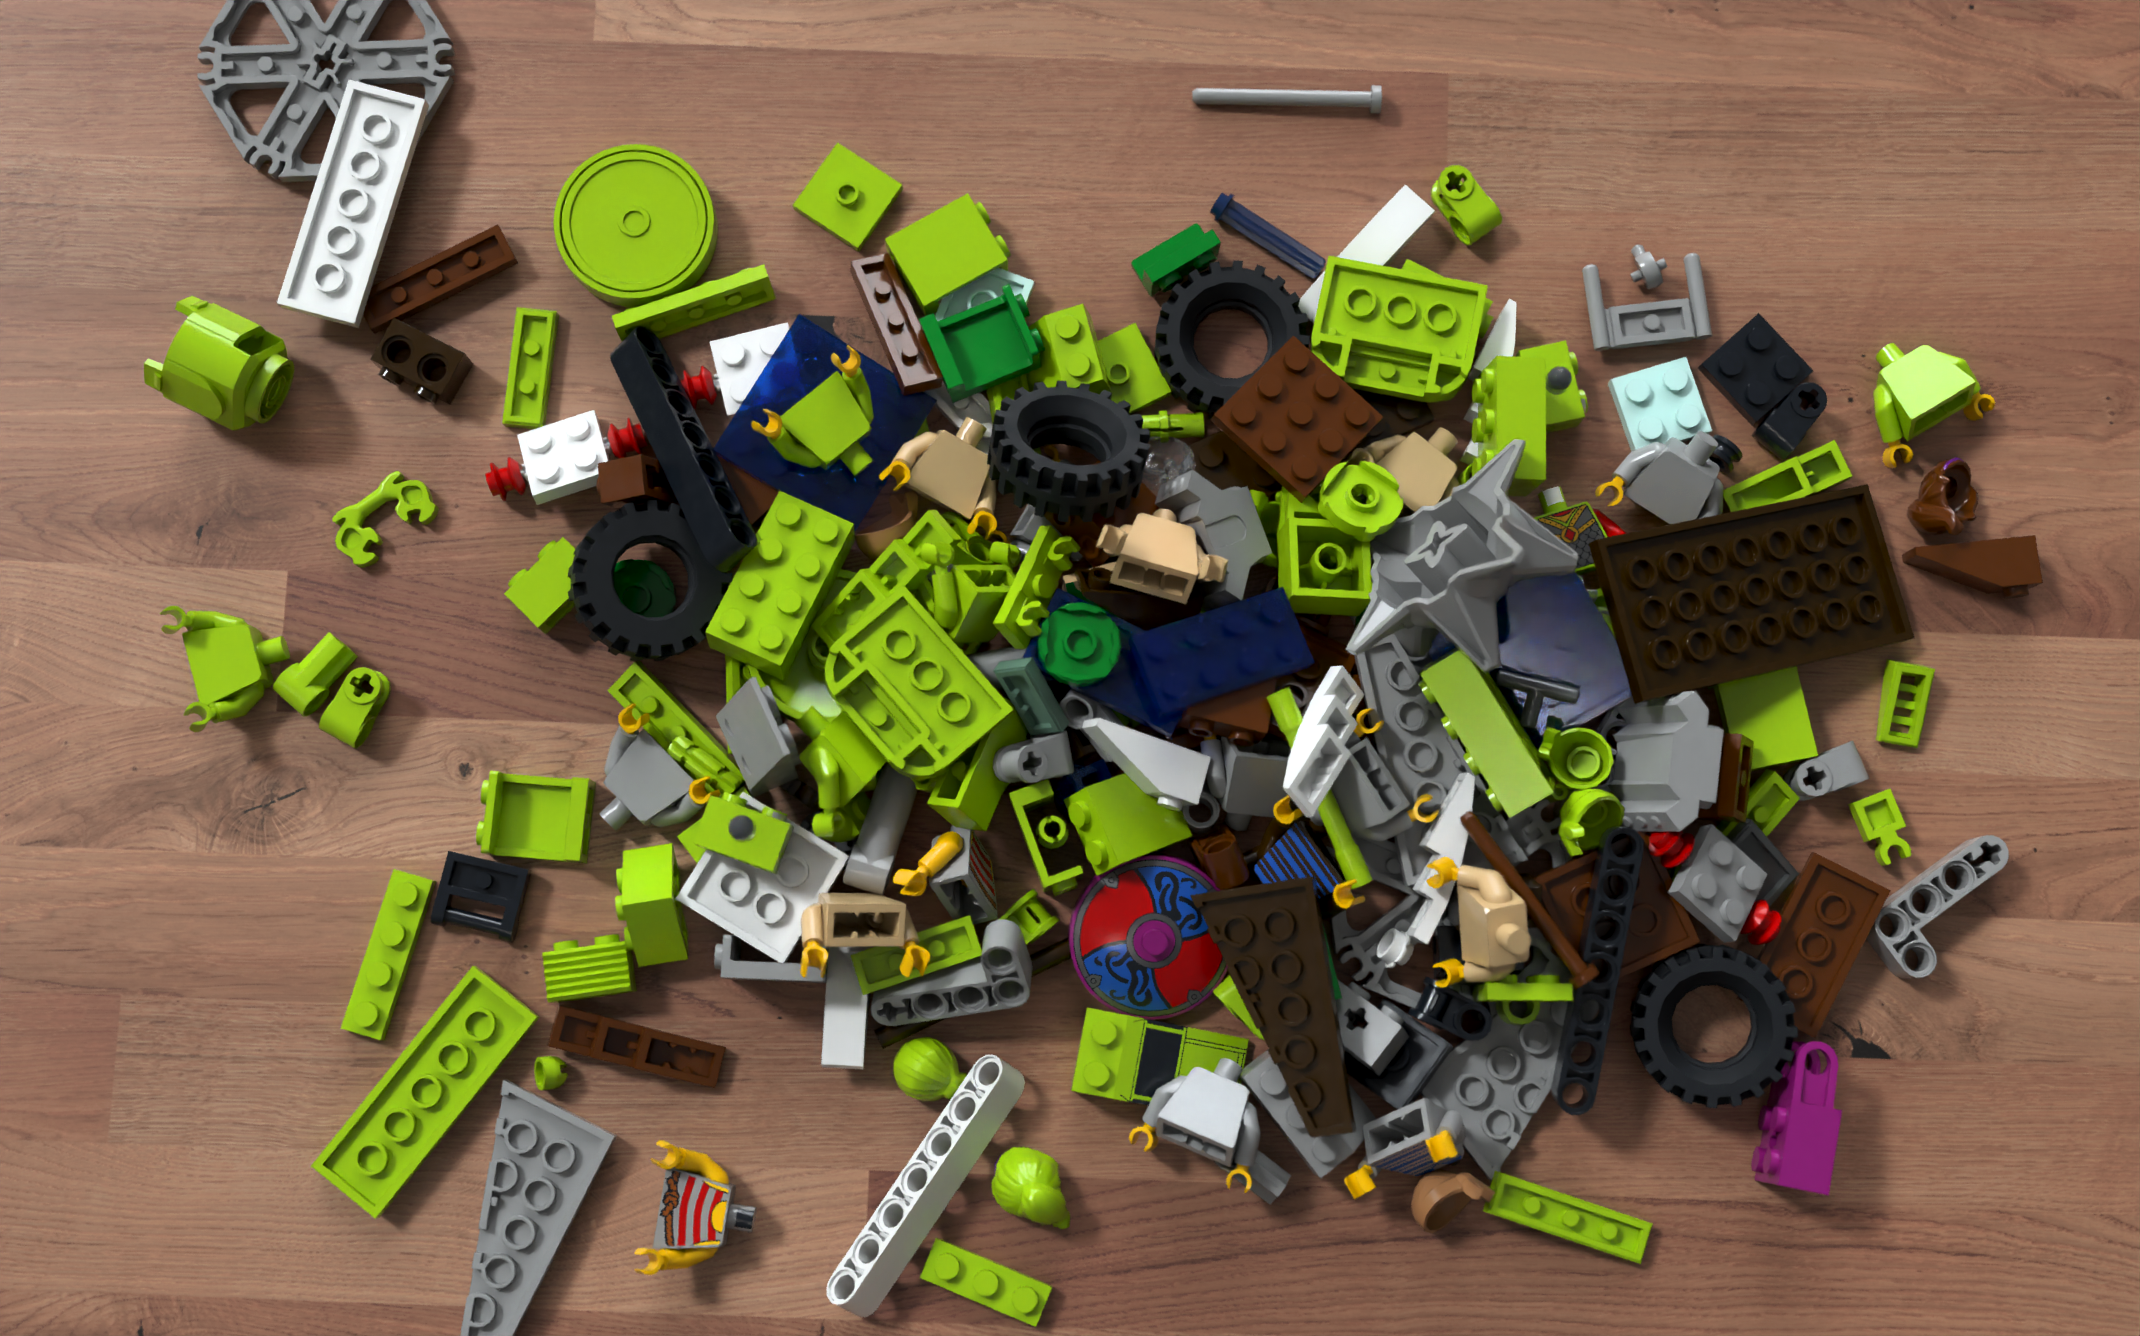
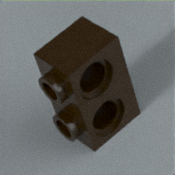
M393 318L370 359L380 369L378 374L380 377L399 387L402 382L415 387L413 393L432 404H436L439 399L451 405L473 366L472 361L465 353L396 318ZM411 349V354L407 361L400 364L395 363V356L399 351ZM446 367V373L442 379L430 381V374L435 368Z

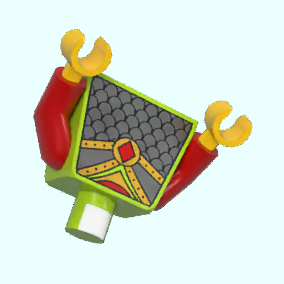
M1561 486L1540 492L1538 497L1544 514L1534 519L1577 552L1578 560L1573 573L1526 579L1525 593L1528 596H1533L1534 585H1537L1538 588L1543 587L1546 590L1545 593L1549 594L1551 584L1595 571L1596 568L1589 543L1601 538L1626 534V532L1599 509H1593L1588 502L1568 507Z

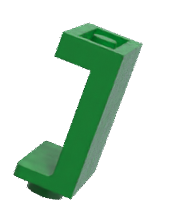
M1010 284L1002 286L1003 294L938 322L934 313L919 319L920 326L943 376V382L952 403L1042 367L1040 352L1045 351L1044 344L1037 328L1029 330L1025 318L1030 316L1025 300L1021 293L1014 296Z

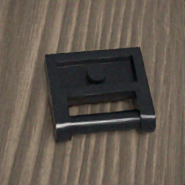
M448 851L431 914V924L442 927L447 923L499 935V940L512 943L518 931L519 917L532 871ZM453 895L506 907L503 919L451 907Z

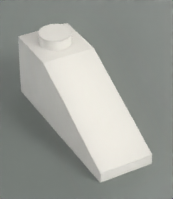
M1102 718L1084 720L1082 729L1145 794L1158 798L1157 804L1159 806L1181 811L1182 806L1198 805L1211 759L1210 756Z

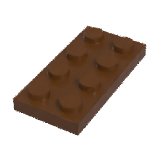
M1811 852L1780 913L1782 921L1779 934L1774 940L1764 944L1757 960L1770 968V971L1786 987L1785 991L1790 1001L1793 1002L1796 1011L1793 1013L1795 1026L1799 1031L1813 1038H1816L1891 891L1815 852Z

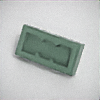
M1033 657L1000 661L993 671L1029 734L1039 735L1063 732L1069 721Z

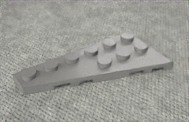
M1393 633L1380 640L1369 650L1359 655H1354L1361 689L1365 694L1363 696L1366 709H1374L1371 713L1367 714L1370 729L1379 721L1384 720L1382 729L1376 733H1371L1375 751L1410 803L1405 810L1408 811L1414 808L1417 798L1421 795L1430 794L1433 798L1428 802L1420 804L1419 809L1424 814H1431L1440 809L1460 773L1475 775L1463 757L1465 752L1457 739L1453 740L1441 722L1442 713L1436 703L1430 704L1419 686V682H1421L1420 676ZM1479 775L1475 776L1472 812L1475 813L1511 864L1528 860L1524 851L1518 846L1509 831V826L1502 814H1499L1490 802L1485 792L1487 789ZM1416 820L1412 822L1413 827L1394 836L1405 886L1416 884L1432 856L1431 852L1419 846L1432 822L1424 823ZM1468 834L1461 865L1484 869L1493 868Z
M1563 961L1546 974L1560 975V983H1570L1569 978L1572 976ZM1587 1000L1580 1006L1579 1016L1582 1021H1591L1599 1010L1597 1001ZM1512 1001L1509 1003L1510 1012L1515 1017L1521 1018L1527 1011V1002ZM1568 1001L1540 1002L1539 1014L1535 1020L1523 1025L1507 1024L1501 1020L1498 1014H1495L1492 1017V1027L1488 1035L1476 1041L1464 1039L1456 1045L1420 1093L1423 1098L1429 1099L1446 1111L1454 1110L1459 1112L1466 1131V1137L1462 1142L1463 1148L1490 1182H1492L1494 1172H1500L1502 1164L1511 1150H1514L1521 1138L1520 1135L1533 1114L1538 1111L1551 1090ZM1482 1025L1478 1027L1475 1031H1473L1471 1034L1479 1032L1482 1028ZM1577 1043L1573 1046L1571 1053L1576 1047Z
M503 1080L502 1101L499 1118L496 1120L494 1132L496 1136L492 1160L489 1162L478 1227L480 1231L477 1249L473 1257V1273L469 1296L466 1298L460 1336H515L617 1135L509 1080Z

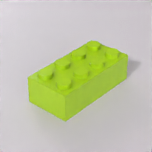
M779 490L756 534L757 546L744 557L705 633L710 648L784 681L855 542L854 523Z
M1457 647L1424 667L1420 673L1422 681L1419 682L1423 694L1430 704L1438 702L1444 712V717L1441 718L1443 726L1453 740L1461 739L1466 747V753L1463 754L1467 765L1475 776L1481 773L1484 776L1489 787L1485 792L1498 812L1504 809L1508 817L1511 818L1554 793L1556 779L1551 774L1544 760L1538 757V750L1523 726H1521L1520 721L1498 686H1496L1489 672L1482 671Z

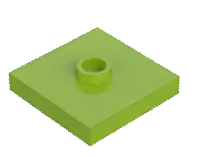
M837 142L794 202L793 209L859 252L902 192L903 185Z
M1136 323L1098 341L1106 375L1111 387V391H1109L1112 393L1111 400L1115 403L1123 400L1131 405L1130 415L1171 395L1172 391L1166 379L1162 376L1159 366Z

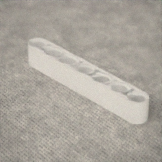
M992 1054L981 1057L974 1064L830 1277L826 1291L831 1303L859 1317H867L878 1309L1021 1096L1025 1080L1019 1070Z

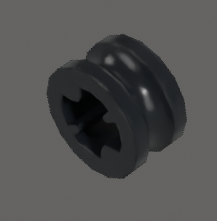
M1714 435L1713 438L1718 442V446L1709 459L1720 467V472L1730 473L1734 468L1732 463L1739 462L1743 454L1729 439L1720 435Z

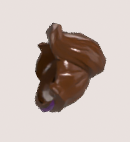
M1957 457L1940 461L1924 477L1920 485L1919 496L1908 507L1907 511L1908 520L1917 531L1933 535L1948 532L1950 535H1958L1963 531L1964 523L1977 518L1975 510L1978 504V493L1970 485L1971 470L1968 464Z

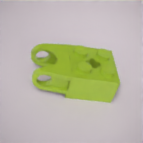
M1282 486L1276 535L1279 612L1359 616L1371 601L1368 595L1372 592L1370 541L1361 542L1354 536L1337 529L1328 519L1320 515L1318 511L1319 502L1309 495L1301 503ZM1361 495L1359 497L1353 496L1357 502L1362 504Z

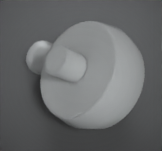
M1643 245L1634 246L1631 253L1635 257L1634 261L1638 270L1630 274L1633 282L1635 283L1642 279L1647 289L1657 288L1663 283L1660 270L1667 268L1664 258L1655 261L1649 251L1645 252Z

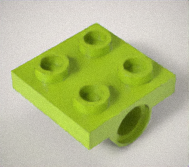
M1507 975L1500 981L1473 985V1001L1496 1002L1497 1014L1501 1020L1511 1025H1523L1535 1020L1539 1014L1540 1002L1573 1001L1572 983H1560V975L1527 976L1526 983H1517V975ZM1509 1001H1526L1527 1011L1521 1018L1515 1017L1510 1012Z

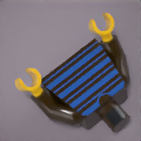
M1287 795L1274 804V816L1267 826L1257 852L1259 861L1253 868L1263 884L1315 876L1322 919H1332L1347 908L1363 903L1365 901L1364 895L1355 898L1351 892V887L1357 883V880L1346 881L1339 864L1310 823L1300 820L1294 823L1296 819L1304 814L1299 808L1295 811L1290 808L1289 801L1291 798Z

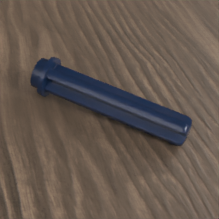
M1223 192L1220 194L1210 210V213L1216 216L1214 221L1218 223L1222 220L1311 279H1315L1320 274L1326 263L1325 258L1235 201V195L1232 193L1229 196Z

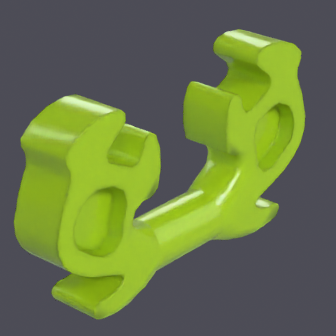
M395 471L389 474L375 491L360 502L338 511L332 520L337 525L344 524L336 535L335 543L337 548L352 558L353 563L358 567L364 568L375 564L379 557L375 553L367 551L372 543L381 546L383 544L382 538L371 527L363 529L362 525L368 515L387 501H399L395 510L398 516L407 524L412 523L411 515L415 513H420L419 521L422 524L427 525L431 523L437 516L439 508L433 503L430 490L423 482L407 480L399 483L404 479V475L399 471Z

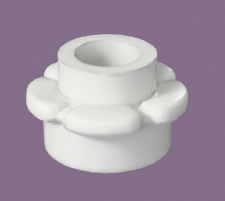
M1391 928L1381 938L1376 955L1385 961L1387 968L1395 967L1396 963L1402 966L1410 959L1414 950V944L1411 943V937L1406 935L1407 931L1400 932L1395 928Z

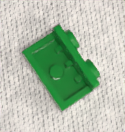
M1193 224L1134 259L1131 267L1151 297L1161 290L1167 292L1173 289L1177 283L1180 284L1183 281V277L1195 269L1201 272L1207 269L1210 263L1216 262L1221 242L1213 229L1204 233L1199 224Z

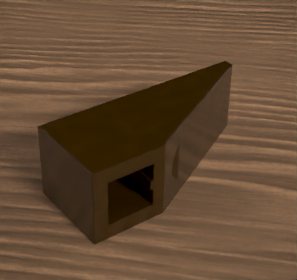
M1095 567L1092 569L1075 570V577L1082 595L1088 600L1152 637L1193 639L1204 600L1196 580L1187 603L1183 604L1110 583V578L1113 571L1105 568Z

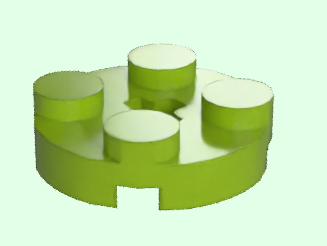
M1360 461L1359 465L1346 466L1347 462L1339 463L1328 472L1320 489L1318 511L1321 516L1328 519L1333 526L1342 532L1354 536L1361 542L1372 541L1375 536L1389 531L1396 523L1402 511L1403 498L1400 500V495L1397 492L1399 484L1391 473L1375 463ZM1365 495L1368 498L1367 504L1357 502L1353 496Z

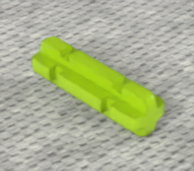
M677 736L672 741L667 750L672 758L678 762L684 761V766L700 778L710 776V780H707L706 783L709 785L715 784V789H719L721 794L724 792L734 794L738 791L742 784V779L731 770L726 772V766L700 747L695 749V744L685 736Z

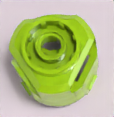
M194 296L178 301L175 310L187 315L188 318L173 339L164 364L149 358L144 363V383L163 393L164 398L233 431L249 427L256 421L262 424L268 422L283 404L294 376V363L287 359V349L284 340L266 331L261 325L217 304H210Z

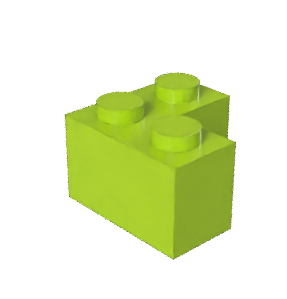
M669 843L623 851V868L616 869L617 885L622 895L615 897V906L618 920H626L627 927H624V938L627 951L635 952L639 967L688 959V928L681 902L676 900L680 892V871L673 844Z

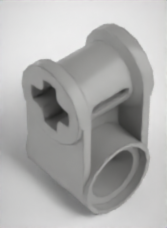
M1067 730L1039 734L1030 737L1031 739L1003 746L998 749L993 759L994 773L1004 783L1019 781L1035 783L1075 772Z
M1854 741L1818 754V757L1795 765L1788 769L1783 776V780L1799 796L1800 799L1798 801L1810 800L1832 791L1836 792L1869 779ZM1809 776L1812 783L1806 786L1803 778Z

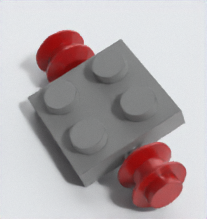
M1714 825L1701 826L1695 838L1690 833L1682 834V830L1680 832L1653 831L1651 833L1648 847L1649 853L1654 857L1662 855L1661 863L1666 868H1673L1681 864L1668 894L1724 943L1735 942L1740 933L1748 934L1747 939L1752 945L1769 943L1777 937L1782 921L1780 913L1774 910L1769 911V904L1765 900H1756L1767 877V873Z

